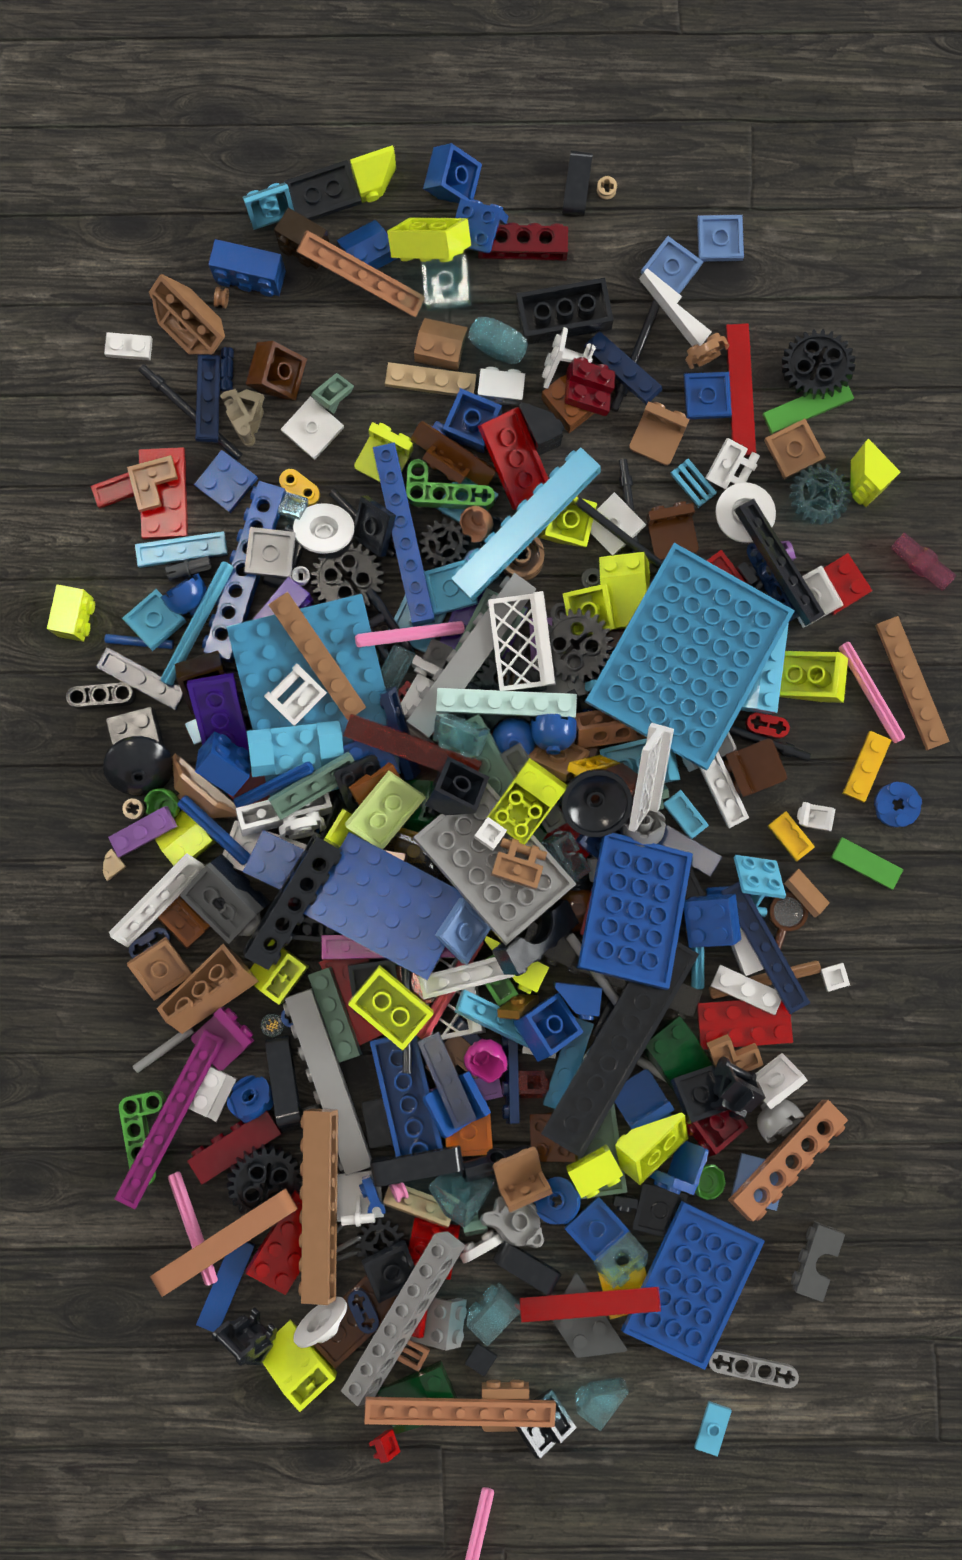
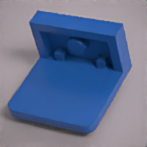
M460 199L455 218H468L471 246L468 249L484 253L491 251L499 223L506 225L509 217L504 212L503 207L496 204L485 205L475 199H470V201Z
M647 1069L629 1078L615 1100V1104L631 1130L672 1116L670 1112L675 1110L670 1101L665 1097L651 1072Z
M470 1072L459 1075L477 1117L476 1120L490 1114L491 1111ZM437 1088L423 1097V1101L443 1138L450 1137L471 1123L469 1122L456 1129L454 1128Z
M685 1141L675 1151L668 1173L655 1170L649 1177L655 1180L654 1185L665 1188L668 1191L679 1195L681 1191L694 1195L699 1185L704 1165L707 1162L708 1149Z

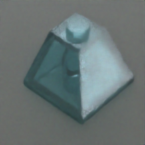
M459 1171L439 1175L429 1185V1190L445 1216L465 1228L479 1213L494 1185V1181L486 1177L467 1183L464 1182L462 1173Z

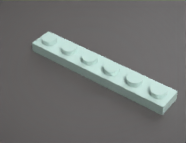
M437 688L436 712L535 717L543 714H561V718H568V716L576 718L577 694Z

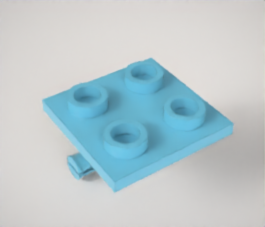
M735 855L734 861L742 893L751 894V898L762 917H766L767 908L758 907L765 896L782 899L786 897L778 863L775 860Z

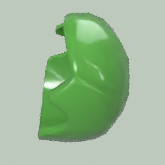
M158 788L149 791L144 798V802L147 804L146 813L148 815L164 806H168L175 819L180 811V807L177 805L179 798L171 790Z
M705 1164L695 1194L704 1200L717 1198L724 1191L726 1184L724 1172L714 1164Z

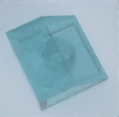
M450 713L437 714L433 740L439 742V747L447 750H452L453 747L460 750V755L473 758V756L481 755L490 729Z
M620 1377L588 1382L585 1387L581 1386L574 1397L576 1398L577 1414L601 1431L629 1393L626 1381Z

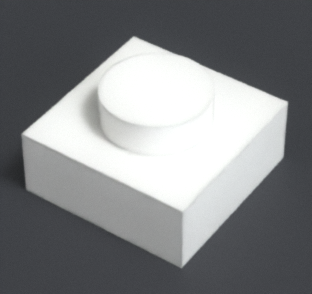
M487 817L473 838L493 851L507 830Z
M844 963L821 969L822 979L827 992L850 985Z

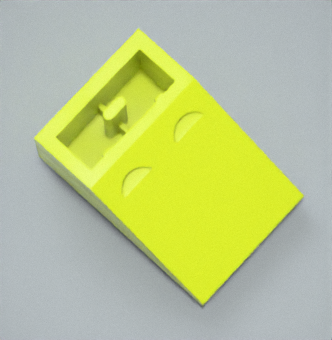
M529 758L487 817L506 829V833L525 845L565 792L567 784Z
M290 1319L277 1331L276 1339L272 1341L273 1347L262 1363L283 1394L301 1412L335 1380L337 1371L314 1345L300 1348L294 1343L293 1337L297 1326Z

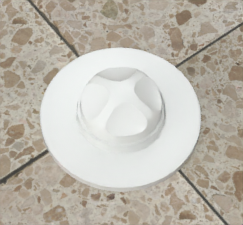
M734 484L727 488L717 501V523L723 533L735 541L742 543L753 542L734 511L737 507L752 499H755L771 527L774 525L776 517L774 502L771 496L756 484Z
M326 503L315 504L305 508L297 515L293 525V532L296 533L297 542L305 549L315 553H333L347 546L352 540L354 522L349 513L339 506Z
M336 1297V1301L329 1305H317L296 1328L293 1337L294 1343L300 1348H306L316 1343H323L334 1337L346 1313V1301L342 1297Z

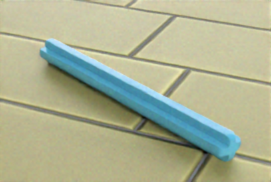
M221 562L160 678L163 683L173 685L176 679L175 664L186 660L234 569L229 563Z

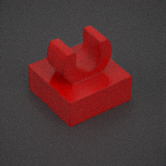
M393 1429L384 1431L369 1443L370 1446L375 1445L377 1452L373 1456L376 1459H380L381 1463L389 1462L401 1452Z

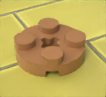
M715 333L708 337L707 342L701 346L696 344L687 350L688 356L685 360L690 369H694L693 364L696 363L699 367L719 357L721 355L719 350L723 347L727 350L729 343L725 336Z

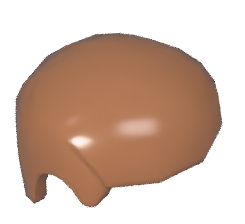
M473 505L466 508L461 514L460 525L463 534L472 538L471 542H482L492 531L494 524L492 516L484 508Z

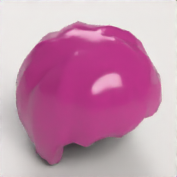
M481 1039L468 1047L464 1055V1065L473 1076L491 1083L499 1079L503 1072L507 1070V1057L501 1044L492 1039Z

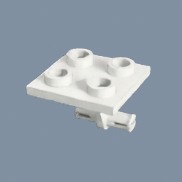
M564 327L561 335L556 334L552 345L553 350L551 353H548L544 363L545 368L542 377L545 378L544 388L548 389L560 361L572 362L574 358L584 357L588 359L589 363H592V355L596 347L593 344L592 347L591 344H587L583 354L565 348L568 329Z
M371 1170L359 1171L347 1176L345 1173L337 1174V1222L341 1221L342 1226L356 1224V1227H359L364 1223H375V1218L384 1217L379 1207H374L372 1213L367 1212L370 1201L368 1197L363 1198L359 1187L362 1184V1177L369 1174L372 1176ZM381 1186L376 1187L380 1201L383 1203Z

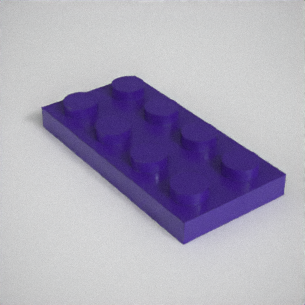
M229 673L187 680V688L202 745L215 731L220 735H226L232 743L238 747L245 748L249 752L247 727L234 674Z

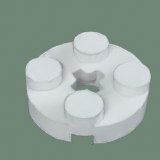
M311 812L306 814V817L298 819L296 816L286 817L283 819V824L279 826L280 837L285 839V835H289V840L312 836L315 833L314 830L320 828L321 832L326 829L324 818L320 817L319 812Z

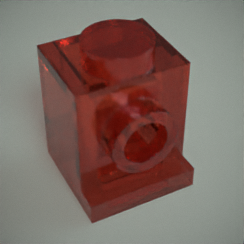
M518 1071L519 1099L543 1098L546 1092L549 1091V1079L545 1078V1071ZM527 1084H533L534 1089H528Z

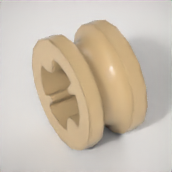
M604 176L598 181L597 194L605 200L613 198L616 194L617 182L610 176ZM604 184H609V192H605Z
M128 799L123 804L122 810L126 817L136 820L143 816L145 807L137 799ZM132 803L136 806L139 805L136 815L128 812V808L131 809L129 805Z

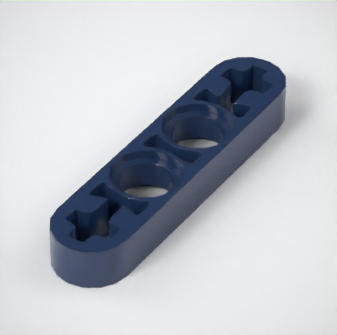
M754 542L750 543L747 546V555L768 595L795 610L772 571L771 576L768 575L766 571V566L768 565L761 553L757 551L758 548ZM777 586L781 589V596L777 592ZM796 610L794 611L789 622L799 618V615L797 614Z

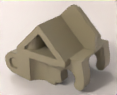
M236 389L223 392L220 396L225 401L226 413L237 435L245 446H253L256 442L254 434L258 432L264 414L262 407L264 395L248 389L237 393Z

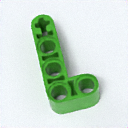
M415 459L408 465L406 493L409 503L413 506L466 509L474 505L489 510L494 505L495 493L489 486L428 482L429 472L426 462ZM417 467L424 469V473L421 476L413 475L412 471ZM414 490H421L423 492L422 497L419 499L411 497V493ZM437 491H443L446 494L442 500H436L433 495ZM464 492L468 495V498L465 501H459L456 499V495ZM472 493H475V502H472ZM483 494H487V502H482Z
M159 1090L128 1096L119 1104L129 1169L137 1157L135 1155V1148L142 1147L149 1134L146 1115L160 1111L166 1102L165 1094ZM151 1096H156L159 1099V1106L157 1108L150 1105L149 1099ZM129 1100L136 1103L135 1112H130L127 1109L126 1104ZM133 1123L140 1126L141 1132L139 1135H134L131 1132V1125ZM155 1171V1173H154V1175H153L151 1181L149 1182V1184H151V1183L155 1180V1178H156V1171Z

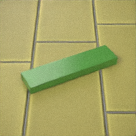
M842 386L841 393L834 390L833 397L825 393L824 399L821 398L820 394H817L816 398L812 399V394L809 393L806 397L802 396L763 413V418L772 435L803 419L808 420L848 403L854 397L849 386Z

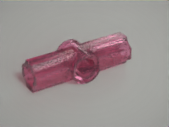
M905 532L891 547L894 552L908 562L909 568L921 577L925 576L942 591L956 577L954 572L938 560L939 558L934 551L928 547L920 546Z

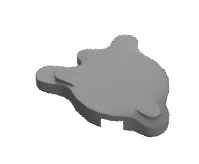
M500 1196L495 1199L493 1211L485 1212L481 1215L480 1222L484 1226L494 1228L501 1238L512 1246L538 1248L544 1243L542 1227L540 1228V1217L533 1203L509 1212Z

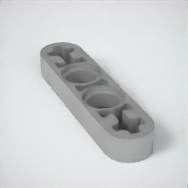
M715 1349L708 1363L714 1372L783 1388H792L799 1380L796 1369L789 1364L722 1349ZM718 1355H721L724 1361L730 1362L731 1370H728L729 1366L725 1363H720L719 1366H716L713 1358L717 1359ZM739 1360L747 1361V1370L738 1372L735 1369L736 1362ZM768 1365L771 1368V1372L767 1377L759 1376L758 1369L760 1366ZM778 1367L777 1371L781 1374H786L787 1370L790 1371L793 1378H788V1381L785 1382L782 1376L776 1375L775 1368Z

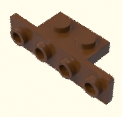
M424 421L418 424L411 437V441L426 450L422 459L427 462L428 466L435 470H440L452 482L461 484L467 477L477 485L488 486L497 472L496 469Z

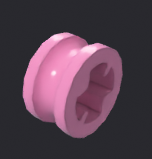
M403 1182L389 1185L397 1203L401 1202V1198H409Z

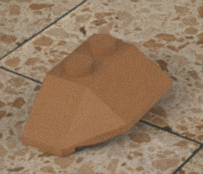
M163 274L159 275L149 291L158 324L188 354H213L225 337L221 318L191 288Z
M175 753L172 760L174 789L179 792L177 797L181 800L185 795L188 796L213 820L237 818L234 802L217 787L197 774L190 764Z

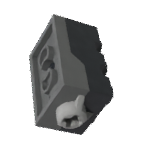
M221 854L201 870L180 896L230 944L238 936H251L261 921L260 914L271 902L260 891H255L250 886V881L244 875H239L233 869L234 865Z

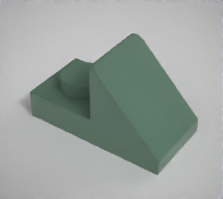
M336 373L313 391L311 396L317 403L332 414H335L339 402L352 392L354 385Z

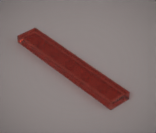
M354 714L350 715L343 735L344 737L438 771L448 756L478 772L482 761Z

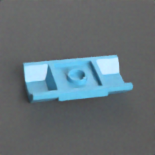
M339 720L247 731L252 777L284 774L305 762H311L314 770H317L344 754Z

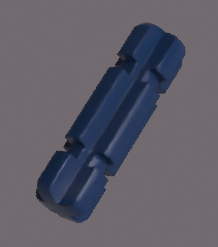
M223 347L221 349L220 377L222 380H220V389L224 392L233 390L232 359H234V351L230 347Z

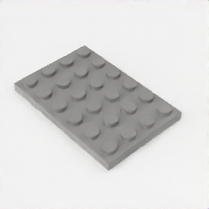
M487 783L475 814L446 816L440 814L416 834L413 840L506 946L573 888L576 883L534 835L530 837L525 845L530 847L535 845L539 847V850L547 852L545 861L537 858L535 861L536 864L544 866L536 890L491 876L497 853L507 854L508 849L500 847V840L492 851L473 838L501 798ZM505 833L503 836V838L509 840L513 838L507 833ZM519 852L515 853L517 858L528 859V855Z

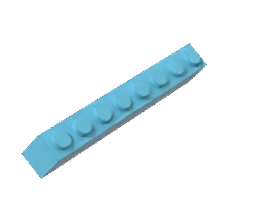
M581 447L577 451L573 450L565 458L566 463L561 468L556 467L550 473V479L545 484L540 483L534 489V495L528 501L526 499L523 500L517 507L518 511L512 517L509 515L503 520L500 525L501 529L497 533L492 532L485 539L484 542L486 544L480 550L477 548L469 555L468 558L470 560L464 566L461 564L452 573L453 577L451 578L453 583L472 602L601 472V466Z

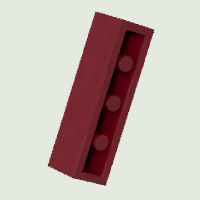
M271 1110L265 1111L261 1116L244 1124L242 1121H239L230 1127L232 1132L226 1136L220 1133L211 1139L212 1145L204 1149L202 1145L191 1152L192 1157L187 1162L201 1185L237 1163V1157L243 1159V1151L251 1154L253 1146L257 1150L262 1144L265 1145L283 1133L278 1128L276 1118Z

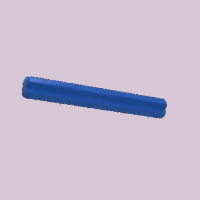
M305 762L234 798L233 802L236 808L250 805L314 772V767L311 762Z
M186 795L182 797L177 805L241 865H245L251 854Z

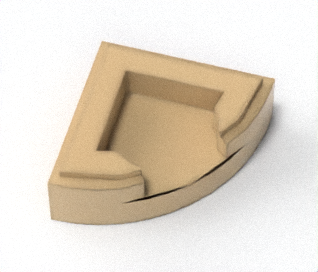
M113 849L107 852L103 862V874L107 881L126 868V865L120 857H117Z

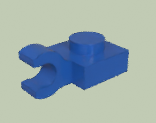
M371 1174L362 1177V1184L359 1187L363 1198L368 1197L370 1201L367 1212L372 1213L374 1207H379L382 1214H385V1206L380 1201Z

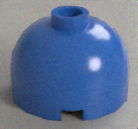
M199 573L194 574V578L182 581L167 591V595L160 597L170 611L181 615L188 612L190 615L195 614L207 591Z
M543 714L536 716V721L531 720V735L534 743L542 750H546L548 754H560V751L569 748L576 739L577 721L573 717L568 716V720L561 719V714Z
M518 717L506 718L493 729L492 737L501 753L521 742L528 755L536 747L531 735V725L524 719Z

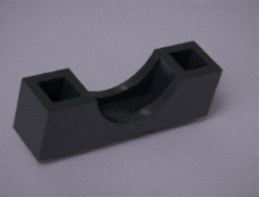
M568 899L558 900L538 917V930L530 942H527L522 937H517L506 946L502 942L492 950L504 975L519 976L524 974L528 970V966L542 959V954L556 947L562 937L568 936L573 932L572 929L579 924V921Z

